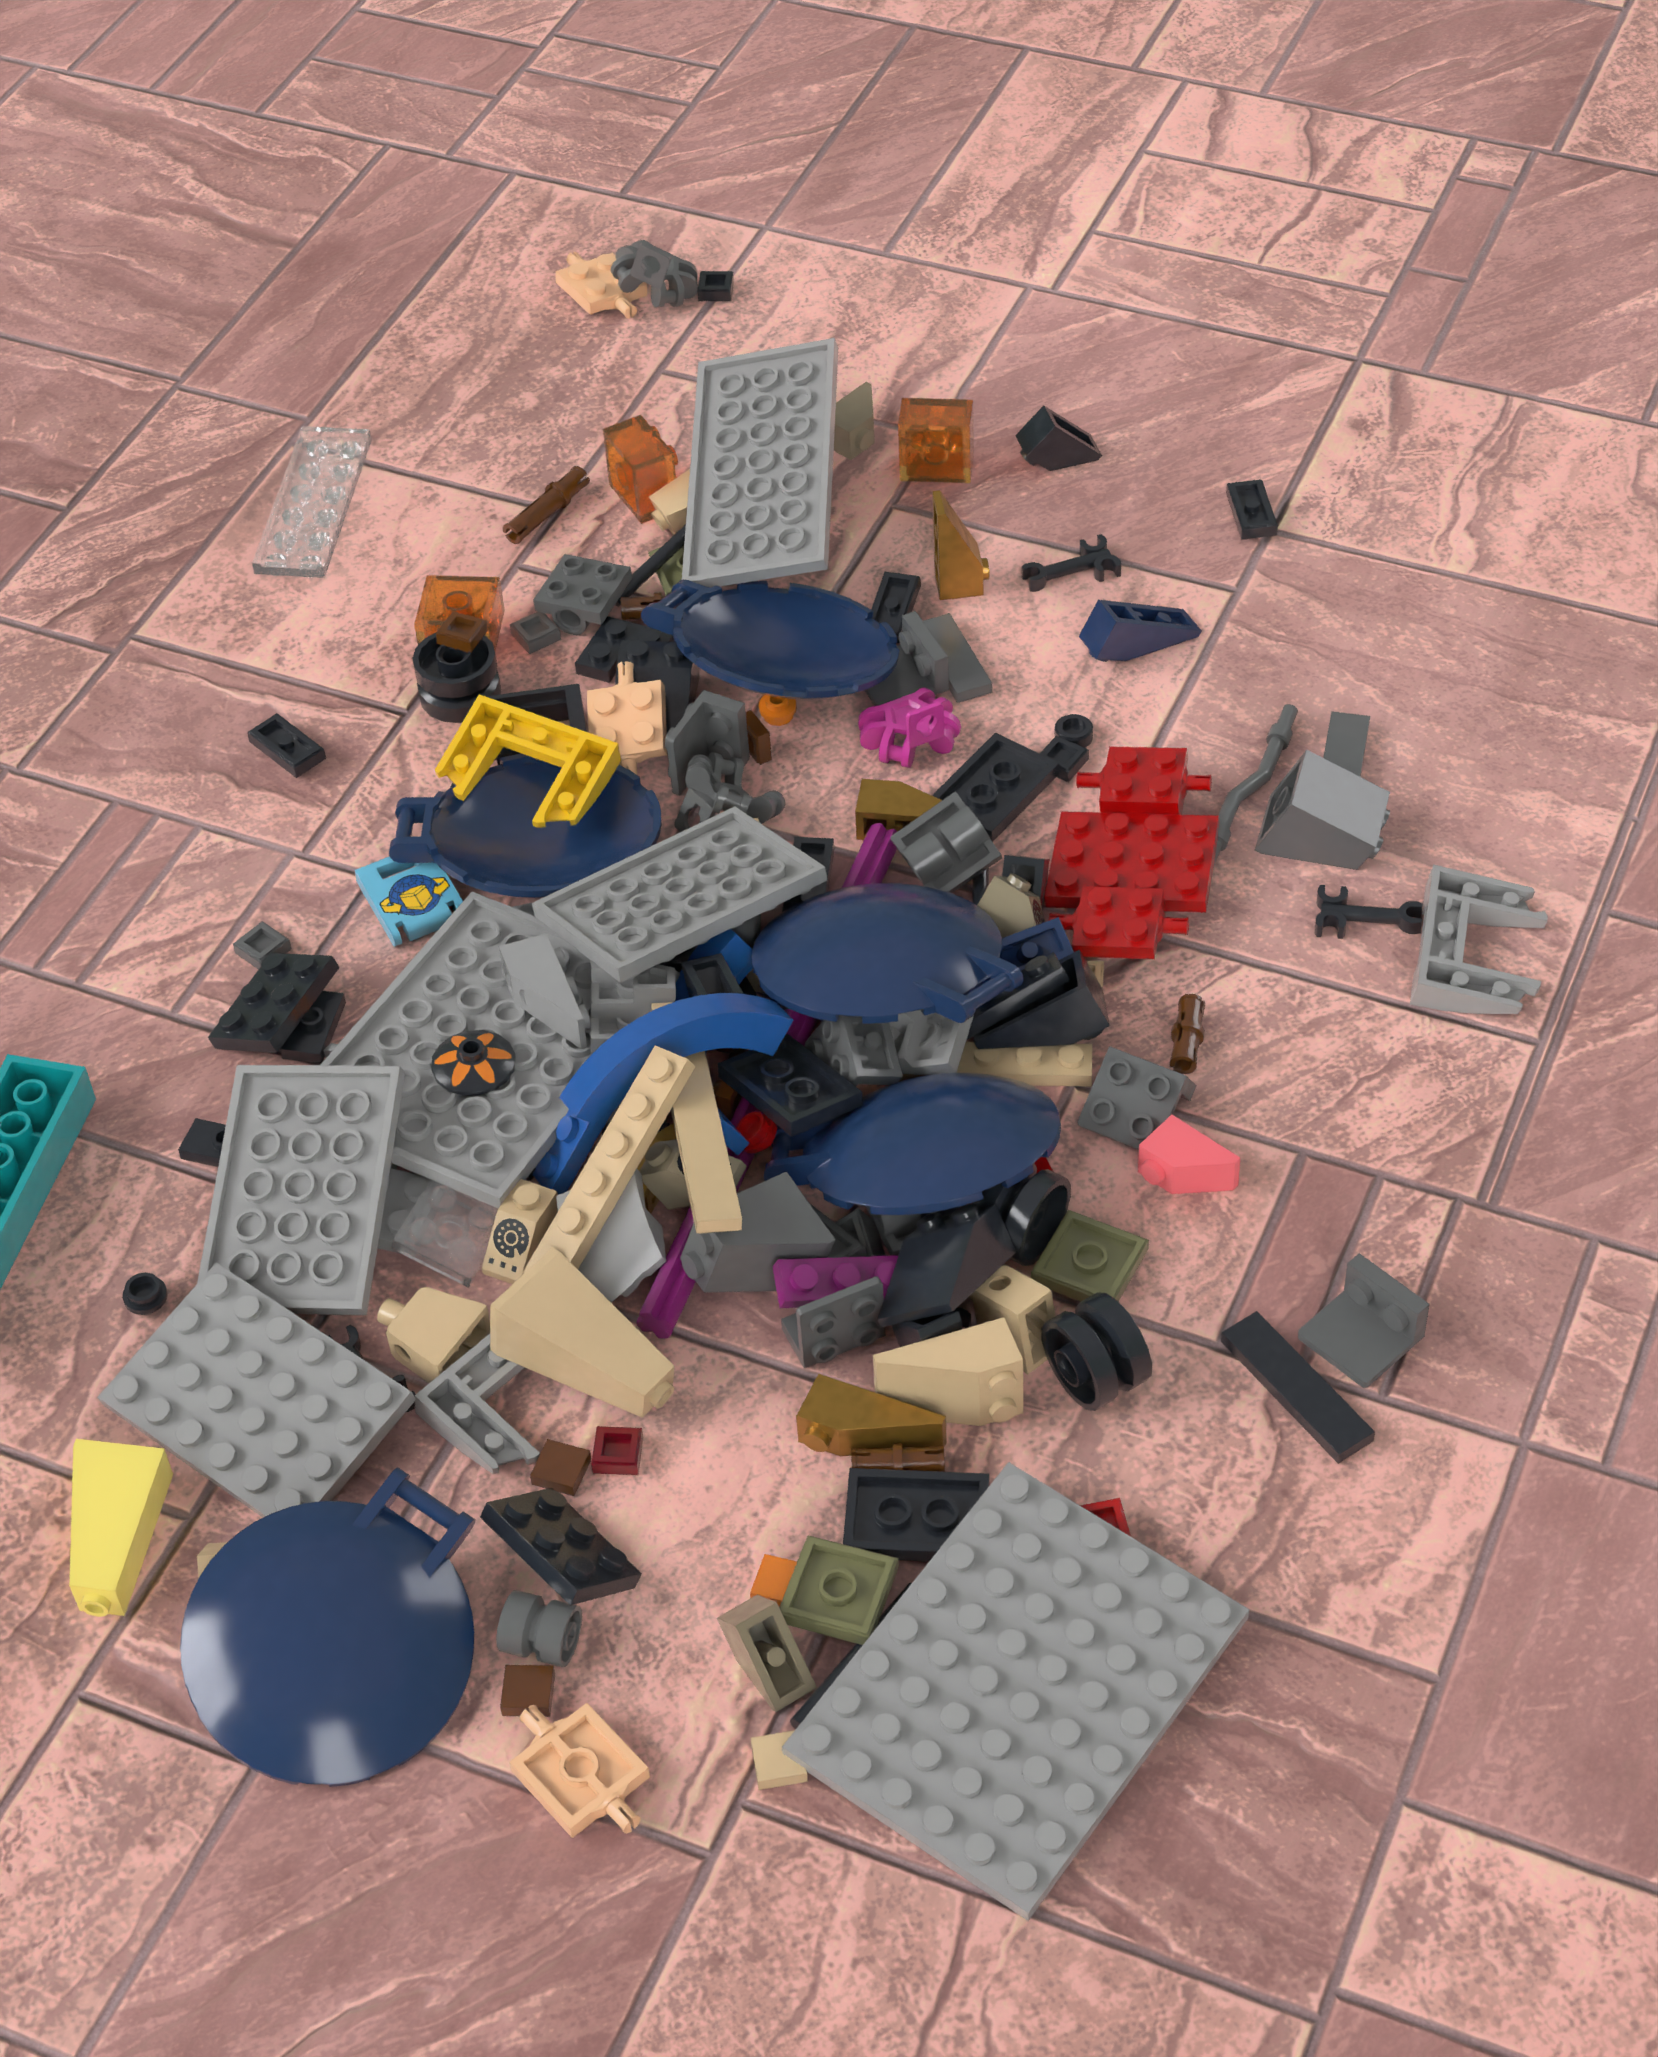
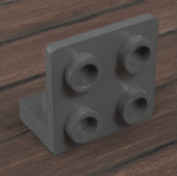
M916 611L902 615L903 632L899 633L900 645L897 648L900 651L894 671L879 684L864 690L875 706L909 695L924 687L933 691L935 695L949 690L948 655Z
M703 690L696 701L687 706L683 718L675 728L673 727L668 731L665 739V749L668 751L669 760L668 776L671 778L673 794L680 796L686 789L685 778L688 764L695 755H705L708 757L711 752L721 754L723 759L730 760L732 757L741 758L744 766L746 765L750 755L745 703Z
M839 1015L837 1022L823 1020L805 1042L804 1047L854 1086L858 1084L892 1085L898 1083L903 1077L889 1022L863 1024L862 1016Z
M1109 1046L1078 1119V1125L1139 1150V1144L1170 1115H1173L1180 1097L1191 1101L1197 1085L1186 1075Z
M1359 1253L1347 1263L1344 1291L1298 1330V1339L1361 1387L1367 1388L1425 1337L1430 1304Z
M873 1277L800 1306L796 1309L795 1314L781 1319L782 1330L804 1369L817 1363L829 1362L839 1354L859 1346H868L877 1339L886 1336L885 1327H881L878 1322V1316L884 1302L883 1284L879 1277Z

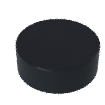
M1065 715L1055 723L1054 737L1059 736L1086 748L1093 740V724L1087 717L1082 715Z

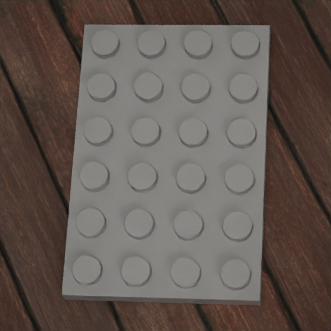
M734 806L532 903L534 915L538 920L621 983L637 977L641 972L662 962L670 961L676 955L696 945L704 944L710 938L730 928L738 927L745 921L765 911L773 910L779 904L797 895L809 892L813 887L827 881L825 866Z
M237 1065L197 1283L217 1262L294 1314L367 1315L405 1072L401 1066Z
M217 1262L97 1397L109 1410L261 1517L304 1503L332 1501L416 1400L410 1390Z

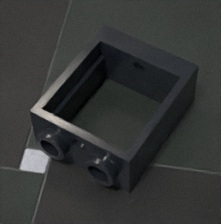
M579 684L488 696L491 699L554 721L569 720L571 727L587 732ZM503 747L495 760L500 765V758L522 753Z

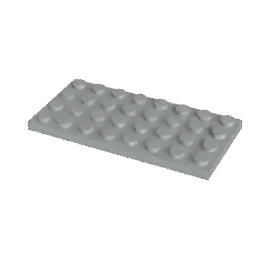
M835 338L698 362L682 580H689L711 588L828 569L839 348Z

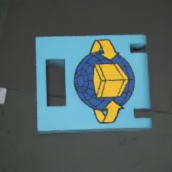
M389 856L355 870L357 884L394 947L402 944L398 927L403 925V931L409 941H413L439 930L452 915L449 906H452L455 911L463 902L447 873L436 863H397Z

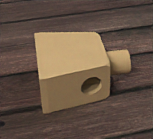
M1008 1265L1001 1266L968 1298L973 1301L977 1325L1005 1318L1023 1358V1372L1029 1374L1048 1360L1041 1340V1327L1045 1322L1055 1317L1052 1291Z
M429 1287L420 1288L406 1305L391 1298L386 1299L377 1314L378 1322L388 1327L386 1335L393 1357L428 1383L433 1381L490 1334V1319L487 1305Z

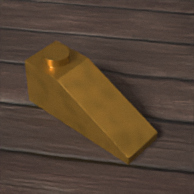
M932 491L934 573L940 600L983 596V580H989L990 578L988 559L981 558L978 543L941 491Z
M862 778L855 809L856 839L864 840L871 825L882 823L886 830L895 829L898 832L942 800L901 781Z
M818 1374L796 1415L798 1442L805 1444L816 1452L826 1451L838 1456H851V1448L893 1447V1443H902V1447L944 1445L945 1447L947 1443L946 1416L822 1374Z

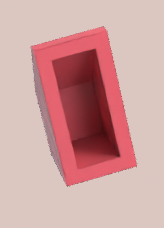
M1170 1115L1139 1144L1138 1173L1150 1184L1158 1185L1171 1194L1233 1191L1239 1184L1241 1158L1174 1115Z

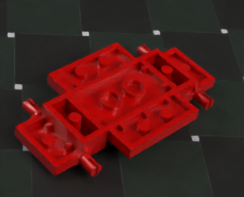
M1109 746L1106 765L1100 773L1077 772V788H1100V812L1061 811L1044 895L1046 907L1077 908L1074 914L1049 913L1048 919L1050 921L1059 917L1064 930H1073L1071 946L1074 952L1080 950L1084 957L1155 959L1157 944L1161 941L1164 934L1188 935L1189 931L1188 917H1165L1166 911L1206 913L1218 841L1219 816L1182 815L1184 799L1188 791L1211 792L1212 775H1188L1187 748Z

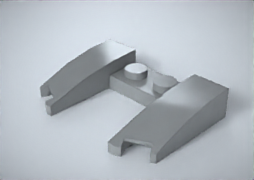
M1433 864L1424 892L1422 907L1424 920L1418 964L1413 976L1410 1005L1470 1014H1518L1523 1007V1004L1519 1001L1525 994L1535 996L1540 989L1541 981L1463 963L1467 923L1494 927L1544 928L1548 918L1546 912H1532L1525 902L1533 898L1534 889Z
M490 1334L415 1395V1413L459 1451L492 1474L499 1473V1465L520 1459H525L528 1465L537 1462L540 1456V1452L485 1402V1400L525 1368L493 1353L490 1350Z

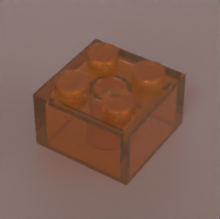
M902 398L898 420L900 481L971 483L974 460L973 400Z
M638 415L604 428L603 437L609 485L642 524L653 520L651 513L655 511V508L649 496L677 478L675 466L678 465V458L674 448L671 445H666L661 439L657 428L650 426L642 415Z
M427 575L414 623L417 644L419 645L426 637L436 633L450 614L455 611L487 620L488 631L485 636L493 642L494 650L496 651L505 612L500 577Z

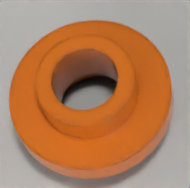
M764 695L759 701L761 716L768 724L774 726H782L789 723L797 710L796 699Z

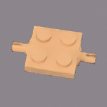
M571 252L566 259L570 266L556 271V283L590 315L603 310L616 309L622 312L626 318L630 319V316L633 318L637 313L636 306L630 302L647 296V284L645 282L629 293L623 292L620 289L618 280L613 277L610 271L613 262L616 260V255L613 253L602 254L598 258L587 261L579 256L577 252H573V254Z
M625 661V666L622 662L617 665L619 681L617 685L587 691L588 733L618 743L621 756L619 765L637 775L638 763L648 758L667 756V750L665 749V739L667 736L665 686L661 680L641 683L634 682V664Z
M588 1703L584 1704L569 1717L554 1723H550L536 1705L529 1706V1712L525 1709L520 1716V1721L534 1733L535 1738L527 1749L509 1762L511 1772L572 1838L596 1819L608 1814L622 1828L624 1833H630L632 1831L631 1826L635 1829L639 1825L641 1818L633 1812L624 1800L628 1794L650 1778L648 1766Z

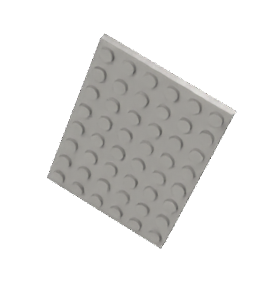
M471 892L320 1065L401 1066L405 1072L391 1163L499 1208L519 1180H525L555 1143L558 1123L566 1116L569 1110L559 1097L570 1079L593 1054L591 1053V1028L585 1030L587 1047L580 1049L514 1003L503 976L499 946L547 933L553 949L560 947L566 963V972L564 974L566 977L573 976L579 996L576 1002L578 1005L585 1004L590 1022L591 960L534 915ZM675 971V983L680 976V972ZM470 1030H485L499 1034L510 1042L516 1055L515 1070L509 1080L494 1091L482 1095L462 1096L445 1090L436 1082L431 1071L432 1056L438 1046L452 1035Z
M1008 1462L782 1746V1753L806 1768L809 1774L1029 1921L1247 1621L1249 1609Z

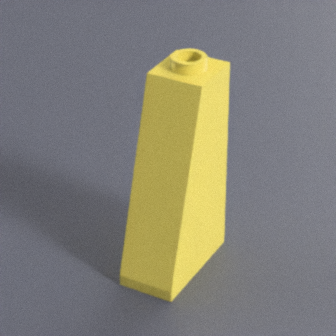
M84 1439L75 1440L73 1446L69 1586L79 1611H84L97 1617H103L107 1614L125 1616L173 1477L164 1448Z

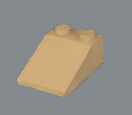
M1004 1317L873 1355L875 1393L946 1416V1423L982 1426L992 1422H1005L1016 1415L1023 1414V1358Z

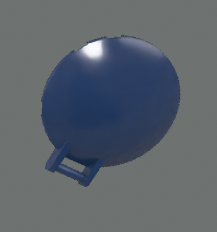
M684 579L672 587L670 594L658 603L649 604L641 613L642 620L648 627L673 635L681 652L702 670L739 688L780 698L822 699L866 690L885 680L894 671L900 651L896 645L897 636L887 622L879 623L872 619L874 611L840 594L797 583H790L789 589L770 588L767 581H752L737 584V589L722 591V588L719 586L709 588Z
M516 754L500 758V765L490 767L464 801L454 795L452 789L456 787L455 784L446 792L438 791L434 797H404L397 802L395 811L398 819L396 835L390 842L389 856L397 863H436L451 877L486 892L513 897H546L655 845L660 836L662 826L661 808L653 790H647L641 785L638 775L618 765L599 797L576 825H571L570 821L546 822V827H534L532 820L559 774L561 767L525 754ZM414 823H423L421 837H412Z
M873 883L855 885L811 897L786 909L771 920L758 935L752 949L753 973H756L759 978L760 987L769 997L800 1014L837 1022L839 1015L862 1016L863 1024L897 1022L898 1014L921 1010L924 1016L938 1013L957 1023H963L974 1015L975 1009L1004 991L1011 992L1023 984V975L1016 965L999 958L1002 956V938L1000 930L989 914L973 902L955 894L912 884Z
M941 1073L906 1079L863 1096V1106L815 1126L804 1133L791 1137L777 1125L775 1138L771 1144L773 1147L771 1161L766 1164L764 1170V1181L787 1172L797 1186L809 1185L812 1190L817 1188L822 1191L824 1200L847 1210L853 1207L854 1204L870 1206L871 1214L911 1215L955 1208L983 1199V1190L1002 1183V1186L1009 1188L1033 1173V1163L1040 1157L1049 1158L1058 1144L1061 1134L1059 1112L1054 1102L1044 1092L1032 1085L1011 1078L979 1073ZM803 1149L802 1156L789 1157L790 1151Z
M397 1467L391 1472L367 1505L347 1501L304 1503L271 1513L237 1533L217 1552L200 1575L189 1598L181 1628L180 1653L185 1686L200 1721L210 1735L225 1751L252 1770L272 1779L295 1785L305 1783L329 1785V1787L367 1781L370 1780L371 1776L387 1771L396 1765L401 1766L420 1753L449 1722L461 1701L471 1673L475 1634L473 1614L463 1582L450 1558L468 1536L476 1519L464 1511L458 1514L409 1481L410 1475ZM397 1497H400L447 1529V1532L439 1542L389 1509Z

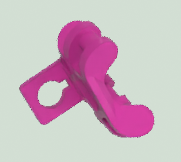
M924 687L909 695L863 710L858 718V727L861 731L860 744L868 750L879 748V761L888 764L890 760L901 762L902 767L910 768L914 761L916 747L922 744L929 743L931 748L940 754L950 753L955 743L954 738L961 731V723L952 714V702L944 697L935 699L934 692ZM896 733L907 735L903 746L894 745Z

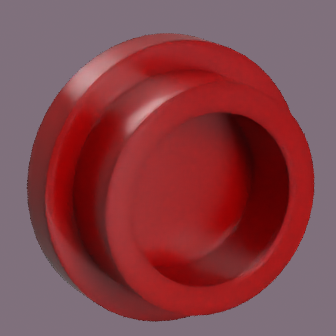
M751 1112L744 1116L736 1127L750 1143L743 1151L753 1154L767 1149L774 1141L777 1124L760 1112Z

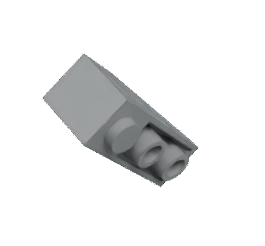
M547 933L499 946L503 976L514 1003L580 1049L586 1048L585 1030L591 1028L590 1017L585 1004L578 1005L576 1002L579 996L573 976L566 977L564 974L566 972V963L561 948L553 949Z

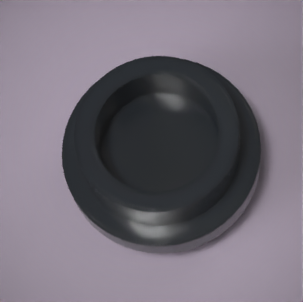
M147 1272L132 1276L126 1282L122 1294L125 1307L130 1312L138 1315L151 1314L159 1310L165 1304L168 1296L165 1283L154 1274Z

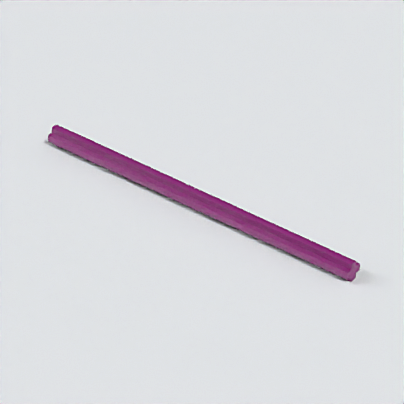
M882 823L871 825L842 888L882 883L897 850L890 839L892 835L897 833L895 829L886 830ZM791 1009L784 1010L793 1019L786 1034H789L805 1046V1042L810 1037L818 1019L800 1014ZM742 1097L730 1122L737 1127L739 1121L751 1112L763 1113ZM726 1146L729 1156L741 1160L747 1166L736 1186V1192H738L755 1153L749 1154L742 1151L737 1156ZM691 1206L669 1249L666 1262L661 1266L636 1321L637 1326L643 1332L653 1331L659 1339H666L671 1336L696 1282L695 1279L689 1278L685 1273L682 1260L680 1259L694 1224Z

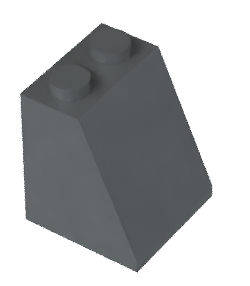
M1306 750L1270 795L1255 851L1265 855L1358 870L1367 858L1373 859L1382 846L1383 838L1379 835L1390 815V810L1386 809L1390 792Z
M785 1172L737 1193L742 1215V1230L698 1234L696 1233L695 1224H693L680 1259L682 1260L685 1273L689 1278L695 1279L704 1293L776 1291L772 1266L778 1259L828 1258L835 1238L789 1174Z

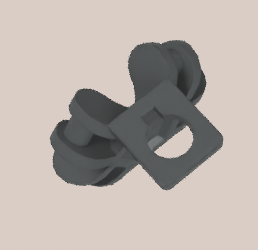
M638 240L632 243V245H625L617 250L616 260L613 262L610 271L613 277L618 280V285L623 292H632L641 283L645 282L651 285V302L654 307H663L665 303H670L672 307H681L684 299L696 296L698 290L697 269L691 262L672 255L646 240ZM665 280L669 282V290H666Z
M711 752L708 757L705 755H695L688 764L685 778L688 791L674 826L680 832L690 828L688 823L689 813L693 808H698V805L701 807L699 811L700 823L714 817L715 813L719 814L721 810L726 811L735 806L753 819L758 818L759 823L762 824L781 814L785 808V798L780 792L775 790L759 797H752L742 789L744 763L741 758L732 757L730 760L723 759L721 754ZM721 774L725 775V783L721 782Z

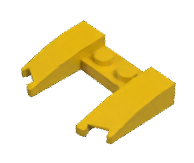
M479 694L435 768V773L438 778L447 776L456 785L452 789L454 795L464 801L488 771L503 747L559 766L561 770L535 814L532 823L534 827L538 828L546 827V822L570 821L571 825H576L609 782L621 762L618 743Z

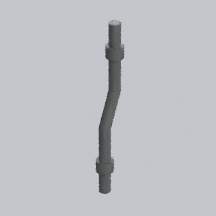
M1284 705L1277 723L1271 726L1266 738L1268 746L1258 770L1226 795L1218 814L1219 829L1214 866L1220 851L1226 849L1230 840L1231 832L1229 829L1240 803L1271 779L1282 750H1285L1293 736L1291 728L1298 713V709L1294 705Z

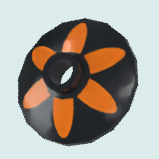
M470 1030L452 1035L438 1046L432 1056L431 1071L436 1082L448 1092L462 1096L482 1095L498 1089L509 1080L515 1070L516 1055L510 1042L499 1034L485 1030Z

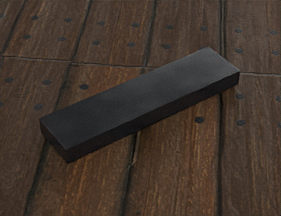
M1258 1311L1221 1332V1342L1338 1464L1374 1441L1375 1431Z

